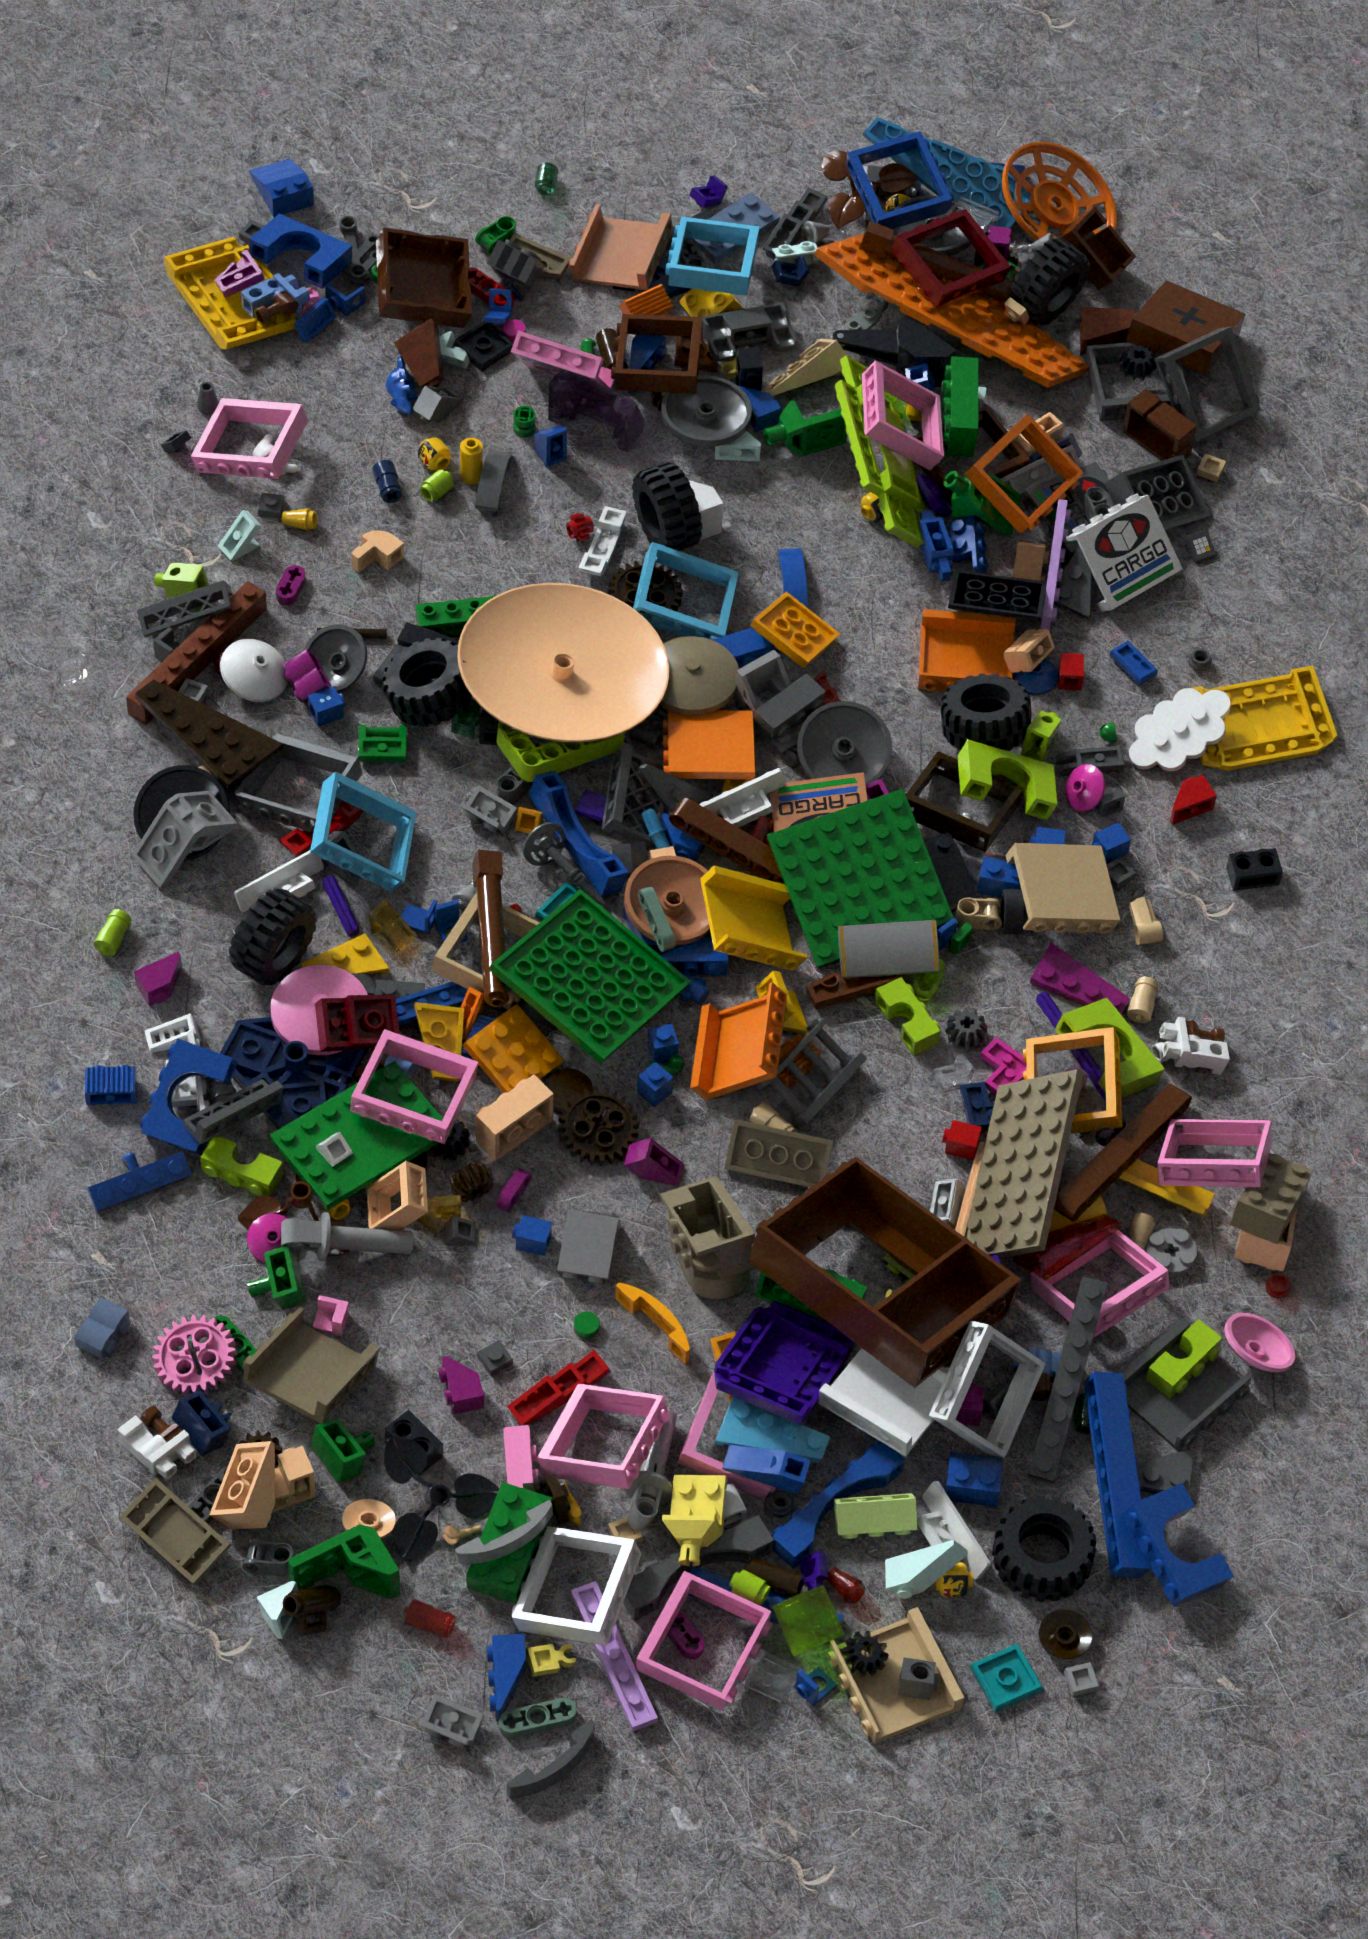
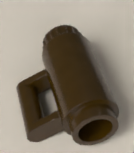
M333 1586L311 1587L289 1592L284 1597L282 1606L287 1615L296 1618L297 1634L305 1636L326 1631V1612H330L340 1605L342 1595ZM315 1615L316 1622L307 1624L306 1616Z

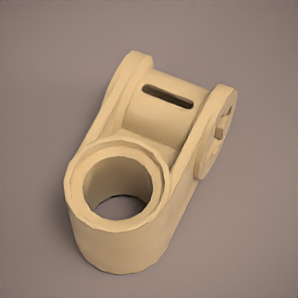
M994 898L961 899L958 902L955 919L958 920L957 926L961 928L967 922L973 926V929H999L1002 926V919L999 917L1001 902Z

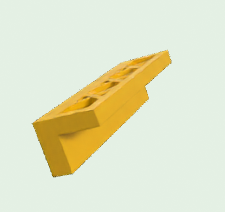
M1138 1159L1118 1178L1203 1217H1206L1216 1195L1199 1186L1159 1185L1158 1168Z

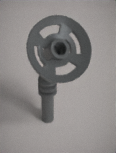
M553 822L543 823L534 828L525 839L523 845L524 858L535 866L546 865L554 860L568 874L567 878H571L572 883L575 882L576 887L579 886L598 904L605 899L586 880L587 877L582 876V871L578 872L579 868H574L561 854L566 841V834L563 828ZM554 831H557L560 834V840L555 834H553ZM545 832L546 836L541 838L538 844H534L536 838ZM531 852H534L535 856L539 858L538 861L533 859Z

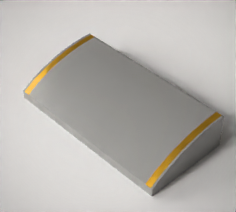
M936 920L838 926L842 979L938 973L940 971Z

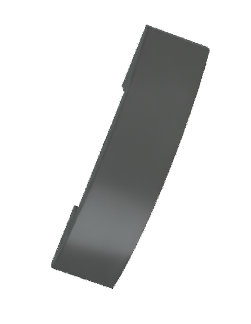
M489 450L479 481L475 509L498 511L506 472L509 470L513 453Z
M590 1719L570 1735L571 1748L539 1773L534 1775L529 1768H526L508 1782L507 1796L510 1799L538 1793L554 1785L570 1773L584 1757L592 1742L595 1722Z

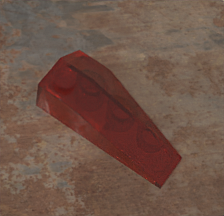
M1106 1214L1049 1232L1044 1251L1015 1255L1013 1261L1046 1281L1122 1228V1225Z

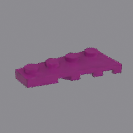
M1050 943L1030 980L1031 984L1082 1006L1108 998L1121 1015L1124 1014L1130 1001L1128 996L1053 943Z

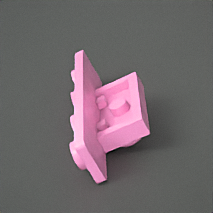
M528 1425L505 1427L503 1431L507 1483L535 1492L534 1485L539 1484L538 1469H533L532 1461H537L536 1445L531 1446L530 1427Z

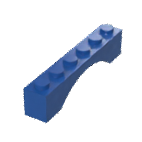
M556 771L536 775L528 796L538 810L543 812V817L547 822L557 823L563 828L566 834L564 846L601 897L621 892L629 873L617 855L602 850L586 834L574 812L565 783ZM554 831L558 838L561 839L560 834Z
M881 1441L876 1445L871 1444L868 1446L858 1461L853 1460L850 1462L840 1477L835 1476L832 1478L827 1488L821 1494L819 1492L814 1494L803 1510L801 1508L796 1510L786 1525H780L773 1531L771 1535L774 1539L773 1551L792 1569L796 1568L800 1564V1560L812 1553L817 1528L824 1516L833 1508L834 1499L846 1498L857 1492L872 1488H885L903 1472L905 1458Z

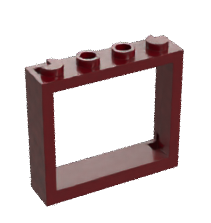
M966 209L959 212L954 211L946 217L936 218L931 223L918 225L911 231L899 233L891 249L936 308L1004 281L1011 268ZM959 227L989 267L943 286L912 245Z

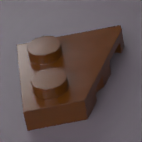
M675 336L674 366L688 368L691 345L690 336ZM702 336L699 370L716 373L718 363L713 362Z

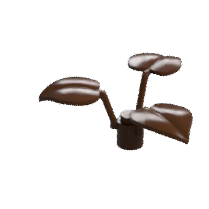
M845 151L829 152L824 156L822 162V171L826 178L832 181H842L848 177L852 189L850 196L840 192L830 199L829 213L837 229H841L846 224L859 219L864 212H867L865 204L855 188L854 181L846 166L847 152ZM891 163L880 169V180L876 181L873 190L875 192L881 184V190L884 193H899L913 186L918 178L904 165Z
M297 1173L296 1183L291 1187V1197L287 1198V1203L283 1209H281V1204L276 1198L264 1195L253 1199L238 1215V1221L247 1230H249L251 1224L257 1218L271 1213L285 1214L291 1204L300 1209L308 1208L313 1220L319 1221L311 1203V1187ZM330 1218L331 1226L348 1227L343 1220ZM330 1249V1253L327 1256L346 1255L350 1250Z

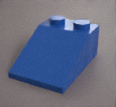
M290 158L249 170L273 217L314 205L313 186L309 178Z

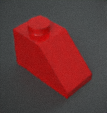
M1204 775L1195 778L1190 777L1182 782L1171 813L1170 822L1172 825L1214 810L1217 795Z

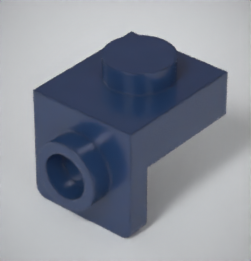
M799 256L794 264L775 260L771 266L776 281L782 284L800 286L809 273V268L803 256Z

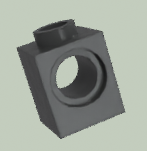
M904 1657L900 1671L898 1695L930 1700L932 1689L937 1690L939 1684V1674L935 1673L936 1662Z

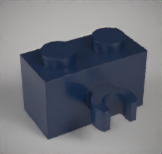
M199 1390L179 1400L172 1419L182 1430L189 1434L190 1442L204 1456L223 1447L231 1430L227 1422L232 1414L230 1412L225 1415L220 1414L219 1412L224 1404L219 1402L213 1406L202 1391Z

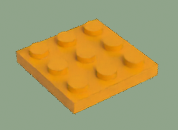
M787 591L755 617L750 624L759 635L765 637L777 649L784 652L803 668L807 667L840 636L839 632Z
M515 1004L462 1045L475 1061H478V1065L502 1093H508L521 1080L528 1079L532 1075L541 1080L564 1062V1058L518 1004Z

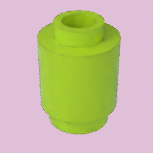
M439 469L422 483L420 487L422 496L429 502L438 500L453 488V477L448 471Z
M744 1569L741 1573L735 1572L729 1584L732 1587L731 1593L755 1604L757 1603L760 1606L763 1605L771 1590V1586L767 1585L765 1580Z

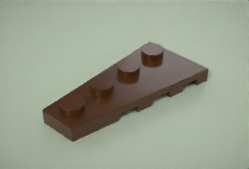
M841 972L837 974L831 973L808 985L807 995L816 1010L875 993L877 988L900 977L907 983V976L892 975L842 979Z

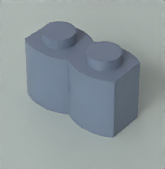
M101 1297L94 1305L88 1318L78 1329L74 1337L75 1346L100 1359H103L107 1353L111 1354L116 1347L118 1336L121 1333L125 1334L130 1326L131 1321L129 1320L128 1310Z

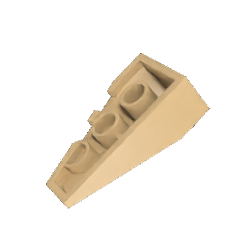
M819 339L799 355L800 361L792 363L786 368L788 371L786 375L781 374L777 376L762 391L775 396L833 375L837 376L842 373L840 359L846 353L837 340Z

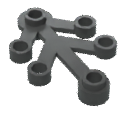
M344 216L339 221L340 231L346 236L347 243L353 246L352 266L349 265L342 272L347 274V278L351 283L363 284L369 279V270L377 264V259L375 258L376 250L370 253V258L363 264H360V260L371 249H376L378 236L374 234L369 235L367 241L357 249L354 235L357 231V220L352 216Z

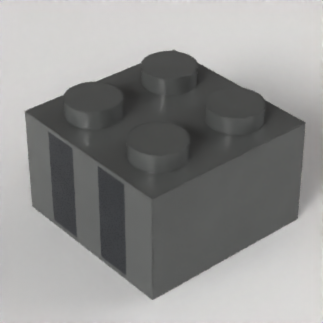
M507 239L505 243L498 240L487 264L495 271L510 276L513 280L533 289L544 268V265L540 262L541 258L527 249L522 252V248Z

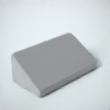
M958 1178L935 1181L930 1208L931 1213L954 1230L965 1194V1187Z

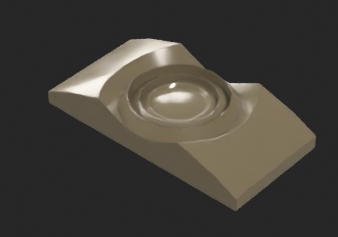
M157 1478L119 1516L126 1525L193 1585L207 1573L231 1546L230 1543Z

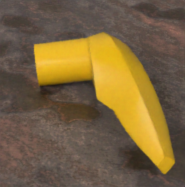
M564 1482L568 1490L569 1496L567 1499L571 1510L568 1511L569 1521L580 1527L581 1510L577 1501L570 1494L567 1483Z

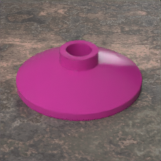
M1090 764L1078 766L1071 772L1066 782L1065 795L1067 802L1073 809L1082 812L1095 808L1104 795L1105 780L1102 772L1096 766Z
M271 1213L257 1218L251 1224L247 1233V1245L251 1254L257 1260L266 1263L264 1253L281 1247V1222L288 1219L287 1217ZM270 1233H275L278 1236L275 1241L268 1239Z

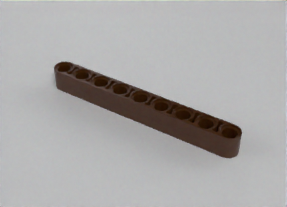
M1172 1084L1167 1085L1057 1194L1054 1210L1072 1222L1076 1221L1168 1129L1171 1119H1178L1187 1110L1192 1096Z

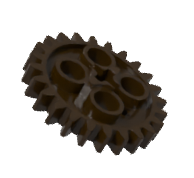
M634 561V566L626 563L625 570L619 567L618 574L613 573L612 580H609L607 594L633 608L643 565H639L637 561ZM655 562L647 593V602L678 612L683 595L682 583L677 582V575L671 576L672 569L664 571V565L656 567Z
M597 1087L594 1089V1094H590L585 1089L584 1097L576 1093L575 1101L568 1099V1107H562L563 1115H559L558 1122L561 1124L558 1125V1132L562 1133L560 1141H567L564 1149L573 1148L571 1156L574 1157L580 1154V1162L589 1158L590 1165H593L594 1161L598 1160L600 1166H603L606 1159L612 1165L614 1157L621 1161L623 1158L622 1152L627 1154L629 1145L636 1143L635 1138L639 1136L637 1129L639 1128L640 1121H636L638 1113L631 1112L633 1104L625 1105V1096L618 1100L617 1091L611 1096L608 1095V1088H605L603 1094H599ZM596 1109L598 1113L591 1114L587 1110ZM608 1109L609 1112L604 1118L603 1126L599 1127L593 1143L588 1144L594 1135V1129L600 1124L604 1111ZM617 1119L621 1123L613 1124L610 1122V1120ZM584 1129L588 1133L579 1134L576 1130ZM605 1139L608 1140L610 1144L604 1145L601 1144L599 1141Z

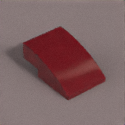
M395 994L348 995L345 998H321L315 1003L320 1052L375 1048L384 1029L400 1034Z

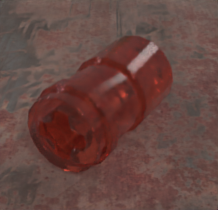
M413 1599L410 1606H406L404 1609V1613H406L405 1624L423 1631L432 1632L441 1638L450 1637L457 1616L451 1612L439 1610L417 1599Z

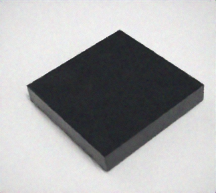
M483 321L455 339L452 347H459L465 350L470 362L482 372L510 354L514 343L492 324Z

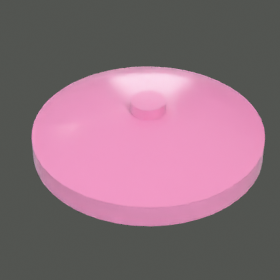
M312 965L300 968L286 976L273 993L271 1000L273 1027L286 1044L291 1041L303 1042L307 1046L308 1054L330 1055L341 1052H320L315 1003L321 998H345L348 995H368L367 991L355 976L341 968L330 965Z

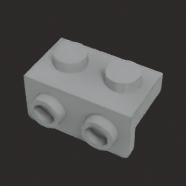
M479 785L466 804L462 802L460 805L465 811L463 815L474 822L477 819L483 821V827L493 833L498 830L505 834L518 813L517 807Z
M434 1694L425 1717L420 1719L419 1725L425 1727L423 1732L439 1738L440 1734L450 1738L448 1743L464 1748L465 1744L473 1746L485 1715Z

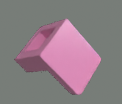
M320 1295L317 1300L318 1311L313 1323V1329L343 1336L349 1317V1302Z

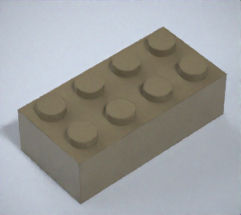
M1269 1153L1261 1187L1245 1188L1238 1200L1230 1225L1278 1244L1305 1195L1313 1170L1306 1168L1302 1164L1286 1160L1278 1154Z

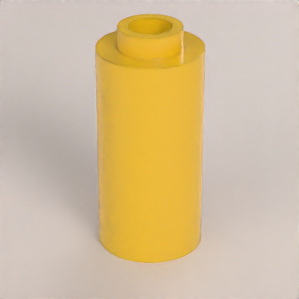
M466 438L460 444V478L464 483L474 485L479 483L483 469V444L476 438Z

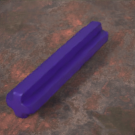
M333 875L325 877L323 879V886L347 935L352 937L359 934L358 923L336 878Z

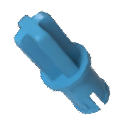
M649 809L643 812L642 818L650 833L648 837L652 839L656 849L671 847L665 834L666 828H662L655 810Z

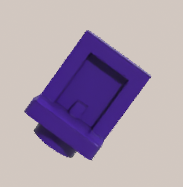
M713 175L710 176L706 186L692 188L689 196L696 201L697 205L704 208L720 205L728 186Z

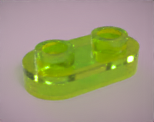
M939 958L940 971L938 973L916 975L913 990L917 999L928 1001L936 996L946 970L945 962L941 958Z

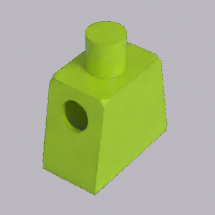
M171 563L165 574L158 572L154 578V585L164 588L168 599L209 585L204 566L198 564ZM202 606L194 608V610L200 611Z

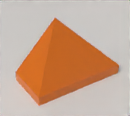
M470 986L460 1007L464 1008L463 1040H467L479 1013L483 1014L484 994Z

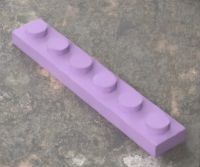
M1058 499L1041 629L1050 630L1051 621L1056 622L1057 608H1053V603L1059 600L1060 588H1056V582H1061L1063 568H1058L1059 562L1064 563L1065 549L1061 548V545L1067 542L1068 529H1064V523L1069 524L1071 510L1066 509L1068 500Z
M596 1581L571 1590V1596L583 1622H593L602 1599V1593ZM615 1624L607 1646L593 1645L631 1730L634 1732L657 1723L658 1717Z

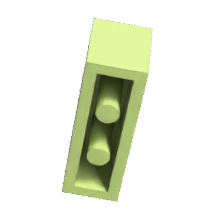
M912 1493L834 1499L835 1531L845 1539L857 1538L858 1534L868 1533L871 1537L884 1536V1532L895 1531L896 1535L910 1534L911 1530H917L916 1498Z

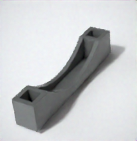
M759 1515L753 1518H745L737 1526L729 1530L723 1529V1535L708 1547H701L700 1565L694 1567L698 1568L706 1564L722 1561L751 1563L753 1559L758 1560L773 1552L774 1539ZM680 1551L673 1553L667 1560L659 1564L653 1563L649 1565L643 1572L633 1576L623 1604L634 1621L657 1610L668 1589L682 1576L684 1571L690 1572L692 1561H690V1566L679 1564Z

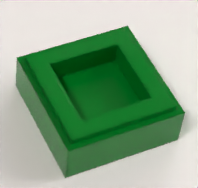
M966 922L951 937L950 952L954 955L958 954L971 941L973 926Z

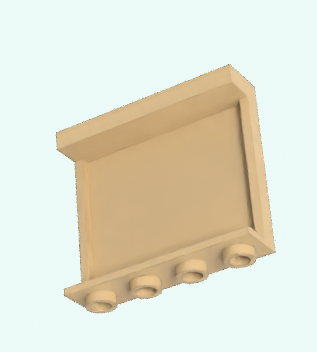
M1014 843L1005 855L1007 864L1016 865L1029 918L1023 926V930H1033L1034 932L1055 931L1057 933L1065 931L1078 933L1099 932L1100 934L1111 933L1120 921L1102 846Z
M918 1607L908 1610L906 1619L870 1632L872 1638L880 1634L878 1642L887 1643L884 1652L889 1654L888 1659L884 1661L885 1667L883 1670L877 1669L875 1676H871L867 1672L865 1677L861 1678L860 1670L851 1673L852 1664L846 1665L844 1659L847 1656L842 1654L843 1648L847 1646L846 1643L836 1645L834 1640L830 1641L829 1652H827L829 1664L832 1668L836 1667L839 1673L838 1680L843 1690L848 1691L851 1697L849 1698L851 1708L854 1713H859L862 1719L861 1726L866 1736L871 1737L874 1744L962 1710L964 1696ZM904 1657L936 1662L935 1673L939 1674V1684L937 1690L932 1689L930 1700L898 1695L900 1671Z

